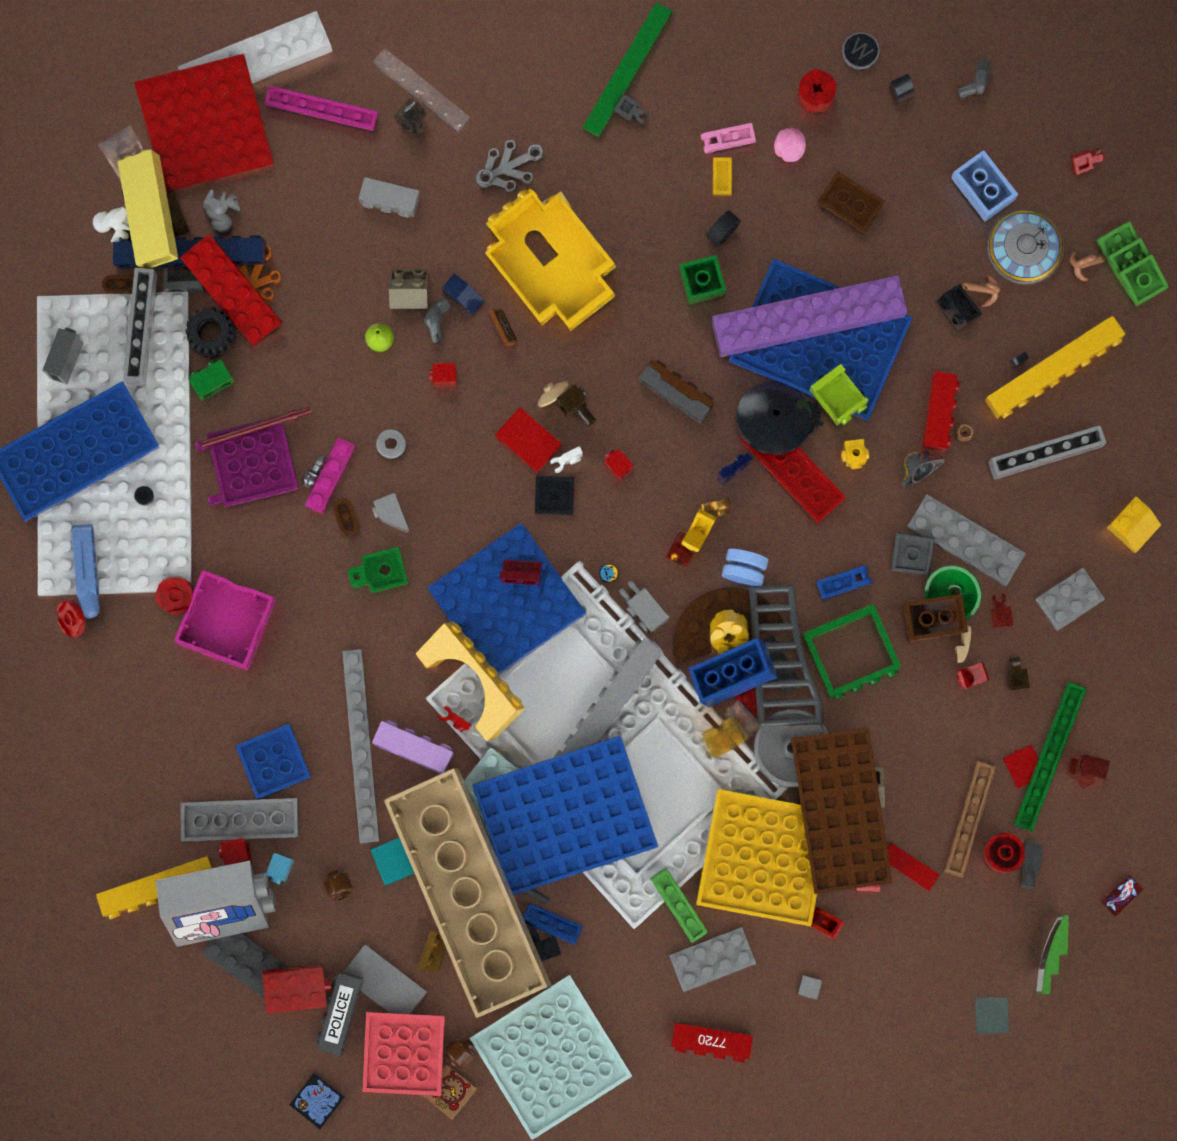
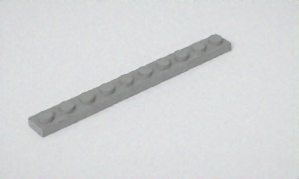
M362 649L342 651L360 844L380 842Z

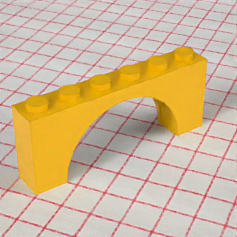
M454 621L444 623L416 653L426 668L436 667L446 659H456L466 663L477 673L484 688L485 706L483 714L475 727L486 741L496 739L525 709L521 699L512 693L509 685L498 676L497 670L488 664L485 656L474 647L473 641L464 635L462 628Z

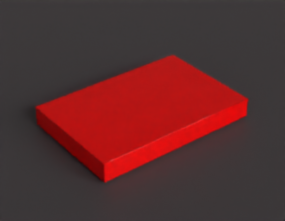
M520 407L495 434L498 440L536 473L562 447L561 442Z

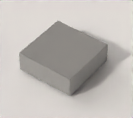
M803 975L798 995L817 1000L822 981Z

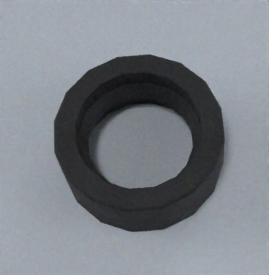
M729 210L714 223L706 237L719 247L734 233L741 220Z

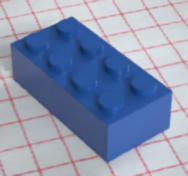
M759 638L689 668L700 703L707 707L714 706L778 678L767 645Z

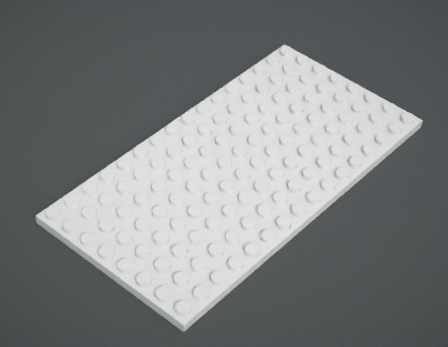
M188 291L155 293L146 386L126 384L123 380L132 294L37 296V428L123 381L160 446L157 450L38 515V596L77 595L72 526L92 524L94 529L99 594L155 593L160 582L170 576L185 578L192 585L190 381L188 380L190 378V343L187 340L185 331L187 329V321L189 322ZM65 327L75 330L76 334L83 341V346L68 385L49 379L42 371L58 328L65 330ZM141 486H147L154 492V500L148 506L138 504L134 498L136 489Z

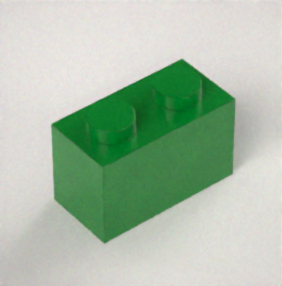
M221 359L211 361L205 369L194 371L191 377L188 378L201 401L206 400L234 383Z

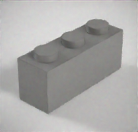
M364 177L359 194V202L363 207L373 209V207L380 208L385 213L396 212L405 218L415 216L420 198L419 190Z

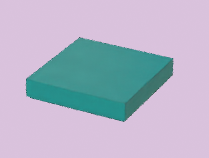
M400 837L370 850L385 886L415 874Z

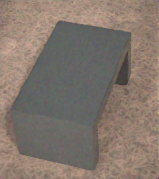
M163 268L165 292H204V286L190 270L169 271L168 268Z

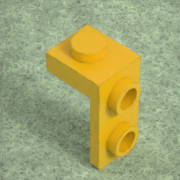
M699 509L681 544L689 550L699 552L717 517Z

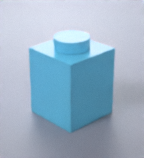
M274 853L266 875L270 876L269 880L278 884L281 881L286 882L294 860Z

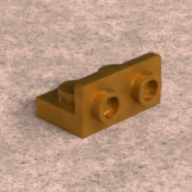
M430 930L417 968L434 974L438 973L446 950L440 933Z

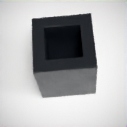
M909 74L891 81L889 89L897 105L915 96L914 86Z

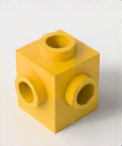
M864 439L844 442V450L841 451L842 462H845L846 467H851V469L862 468V465H865L867 462L866 459H869V450L865 448Z

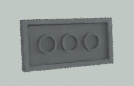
M243 933L212 939L201 953L263 998L262 970L288 967Z

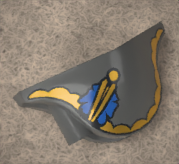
M927 450L908 454L903 461L905 476L902 486L907 487L925 479L944 463V458L932 456Z

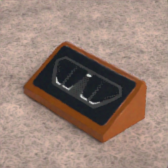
M502 309L489 310L490 318L504 347L507 348L516 344L518 340Z

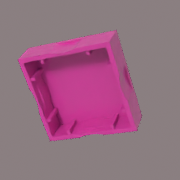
M202 570L192 595L190 607L182 619L174 642L185 648L249 671L277 600L273 596L249 587L236 585L228 579Z

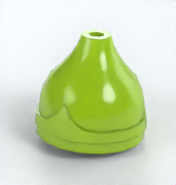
M376 323L367 329L365 340L372 350L383 352L392 346L394 334L388 325Z

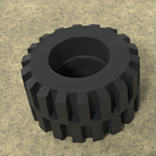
M204 307L201 312L199 310L195 311L196 315L189 317L191 321H187V329H185L187 340L193 350L206 358L207 356L215 358V355L221 357L224 351L228 353L230 351L228 348L233 347V340L236 339L235 327L229 316L219 308L216 310L215 307H210V309ZM206 325H219L221 327V334L216 340L207 342L201 339V331Z

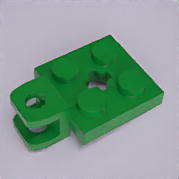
M399 547L361 556L363 565L348 570L351 587L358 589L369 586L371 594L408 585ZM383 565L386 568H390L388 575L379 572V570H382ZM358 575L360 579L355 580L354 576Z

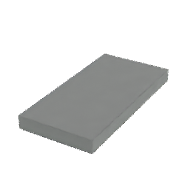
M366 944L344 971L363 977L361 992L389 1013L411 1014L427 993L426 990Z

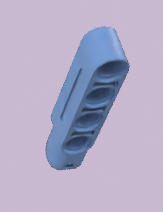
M92 524L72 526V542L78 603L84 613V617L91 619L96 617L100 611L94 529Z

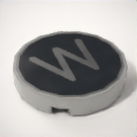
M858 32L850 35L842 47L844 61L848 66L857 70L870 68L879 57L880 48L878 42L867 33Z

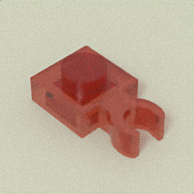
M1005 594L1001 595V602L996 600L995 595L992 597V601L996 608L991 609L993 628L1014 625L1011 606L1005 607L1004 605L1006 601Z

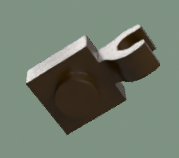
M1019 656L1011 657L1010 665L1012 671L1007 672L1010 691L1030 688L1027 669H1021Z

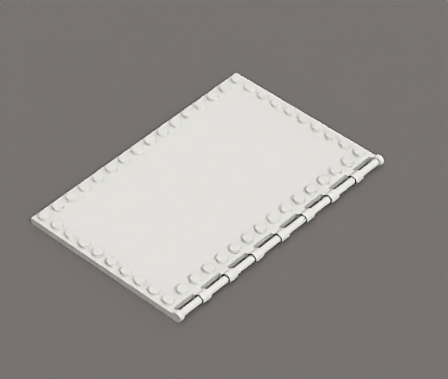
M581 561L577 562L561 578L587 615L499 675L509 685L512 693L521 699L525 709L496 739L486 741L475 727L484 711L485 693L479 676L466 663L426 698L442 717L448 716V711L444 709L447 706L453 713L472 725L468 733L466 731L461 733L453 727L454 723L452 721H446L480 760L491 747L495 748L519 769L553 758L558 750L563 751L567 746L564 742L570 734L574 736L578 729L575 727L581 718L584 720L587 718L589 713L586 711L593 702L597 704L600 700L598 695L604 686L606 688L610 686L612 682L609 679L614 672L617 671L619 673L623 668L620 664L627 655L630 657L633 654L634 650H632L635 641L625 631L630 628L641 641L645 638L661 649L655 641L652 642L635 624L636 621L629 613H625L611 598L610 592L589 574ZM578 572L595 591L590 594L574 574ZM602 600L619 616V621L616 622L601 606L600 602ZM663 653L658 660L672 676L668 679L657 665L654 664L599 740L601 742L621 735L659 847L583 872L633 929L639 926L664 903L663 898L650 880L653 875L666 867L680 888L703 867L717 789L776 800L789 788L769 780L776 787L777 791L773 793L756 774L760 769L756 763L754 752L739 737L740 734L733 726L730 727L713 709L714 706L707 707L700 703L697 691L687 680L688 677L680 669L678 670ZM679 685H682L697 701L698 705L696 707L677 688ZM706 713L725 732L722 736L703 717ZM734 742L751 762L746 764L729 745L730 743Z

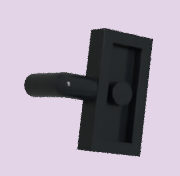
M534 928L530 930L529 933L541 961L561 955L555 936L540 941L537 930Z

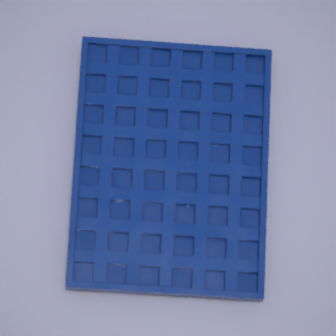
M621 735L472 785L496 856L513 895L659 847Z

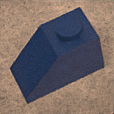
M455 273L442 287L443 293L472 315L475 314L485 301L468 283Z

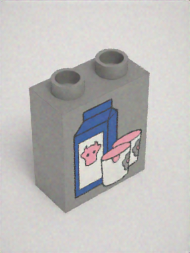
M250 861L156 880L160 917L176 947L269 928L267 913L276 912L273 890L268 888L265 873L256 874Z

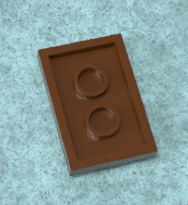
M837 171L817 201L818 205L862 233H865L885 203L884 200Z

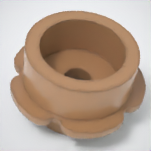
M961 424L955 430L957 439L961 442H969L973 438L974 429L968 424Z

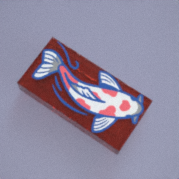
M1129 875L1101 903L1114 916H1117L1144 889Z

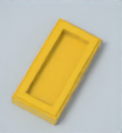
M713 157V195L732 196V157Z

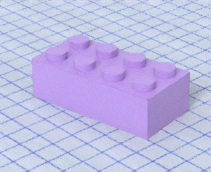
M387 720L386 723L381 721L372 741L375 746L439 774L449 770L455 756L452 752V747L443 743L438 746L434 744L435 741L424 735L420 738L411 729L405 728L401 730L398 724Z

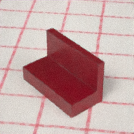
M504 560L503 571H500V580L502 583L540 585L542 562Z

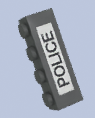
M343 971L334 976L332 982L334 991L333 994H329L326 1004L329 1006V1009L322 1017L321 1024L324 1025L322 1033H318L316 1044H318L317 1050L338 1056L343 1054L363 984V977Z

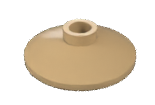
M563 381L557 384L552 382L547 384L543 388L545 392L538 401L539 407L547 406L556 401L560 395L568 390L570 383Z

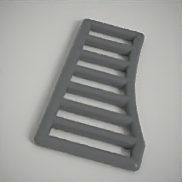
M792 584L751 586L749 588L752 640L760 639V631L792 630L793 641L767 642L766 645L768 650L795 649L798 660L772 661L774 668H801L805 678L771 680L755 687L758 726L776 727L822 724L824 721L822 699L813 681L801 643L795 586ZM788 592V604L758 605L757 594ZM789 611L790 622L759 624L758 613ZM808 686L813 697L764 700L763 689ZM815 705V717L765 719V708Z

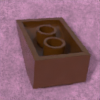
M962 594L905 602L902 605L908 643L968 632Z

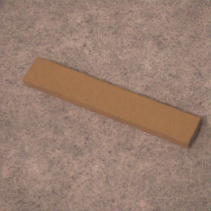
M978 760L976 762L944 869L946 873L961 878L964 877L996 769L994 765Z

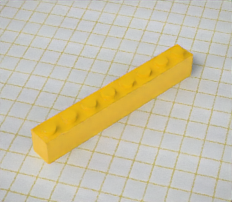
M1112 315L989 395L985 399L986 404L997 419L1000 417L1007 418L1013 413L1012 410L1017 406L1022 408L1028 404L1029 398L1033 396L1035 398L1039 397L1045 392L1043 389L1050 386V388H1053L1060 383L1059 379L1063 376H1066V378L1070 377L1080 365L1082 368L1092 362L1091 358L1094 356L1099 358L1107 352L1106 348L1111 345L1114 348L1122 343L1125 332Z

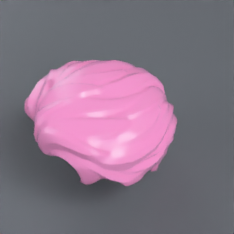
M786 128L777 134L774 142L775 154L782 157L785 162L798 161L805 152V137L798 129Z

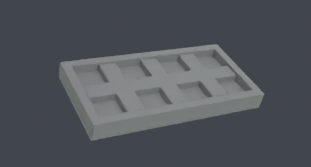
M742 927L669 955L683 992L756 964Z

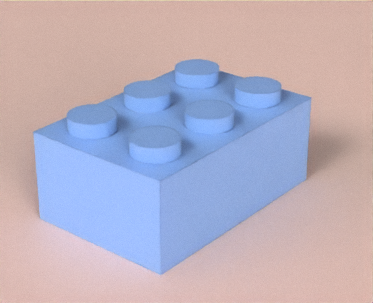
M984 150L955 170L951 177L985 222L1014 202L1018 196V193Z

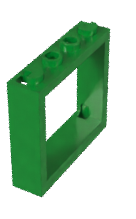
M874 604L802 634L803 641L829 699L833 697L835 700L846 696L845 692L850 690L853 693L863 689L862 685L878 683L881 681L880 677L885 675L888 678L898 674L897 670L901 668V664ZM871 615L893 665L833 689L812 639Z

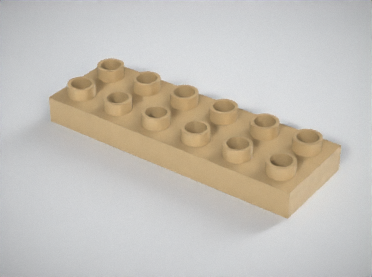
M453 768L385 799L386 807L475 1017H481L551 986L552 984L459 768Z

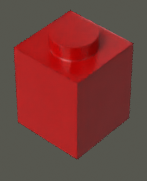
M433 363V369H429V380L433 381L434 386H456V363Z
M620 449L616 451L611 450L605 456V466L618 481L634 468V465Z

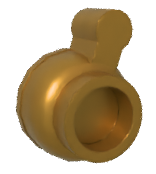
M729 498L700 504L703 511L707 513L714 512L715 517L729 514Z

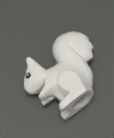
M125 207L112 209L109 213L106 211L99 212L94 216L93 226L98 232L105 233L111 228L116 231L111 242H119L120 239L130 238L126 232L130 231Z

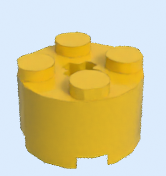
M723 610L717 613L712 622H710L711 644L719 654L749 641L747 620L744 615L741 616L735 613L734 610Z

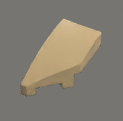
M967 626V633L961 634L962 646L955 647L957 663H963L967 656L971 641V626Z

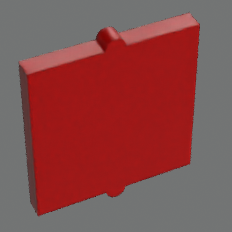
M1032 745L1022 750L1017 749L1015 753L1003 758L1017 789L1030 783L1039 760Z

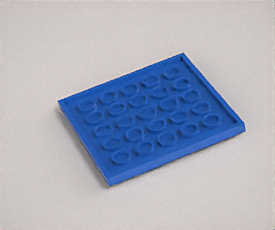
M522 523L427 587L450 622L454 621L462 628L464 635L473 641L474 647L485 656L488 664L497 670L498 676L587 615ZM504 560L542 562L540 585L502 583L500 571H503Z

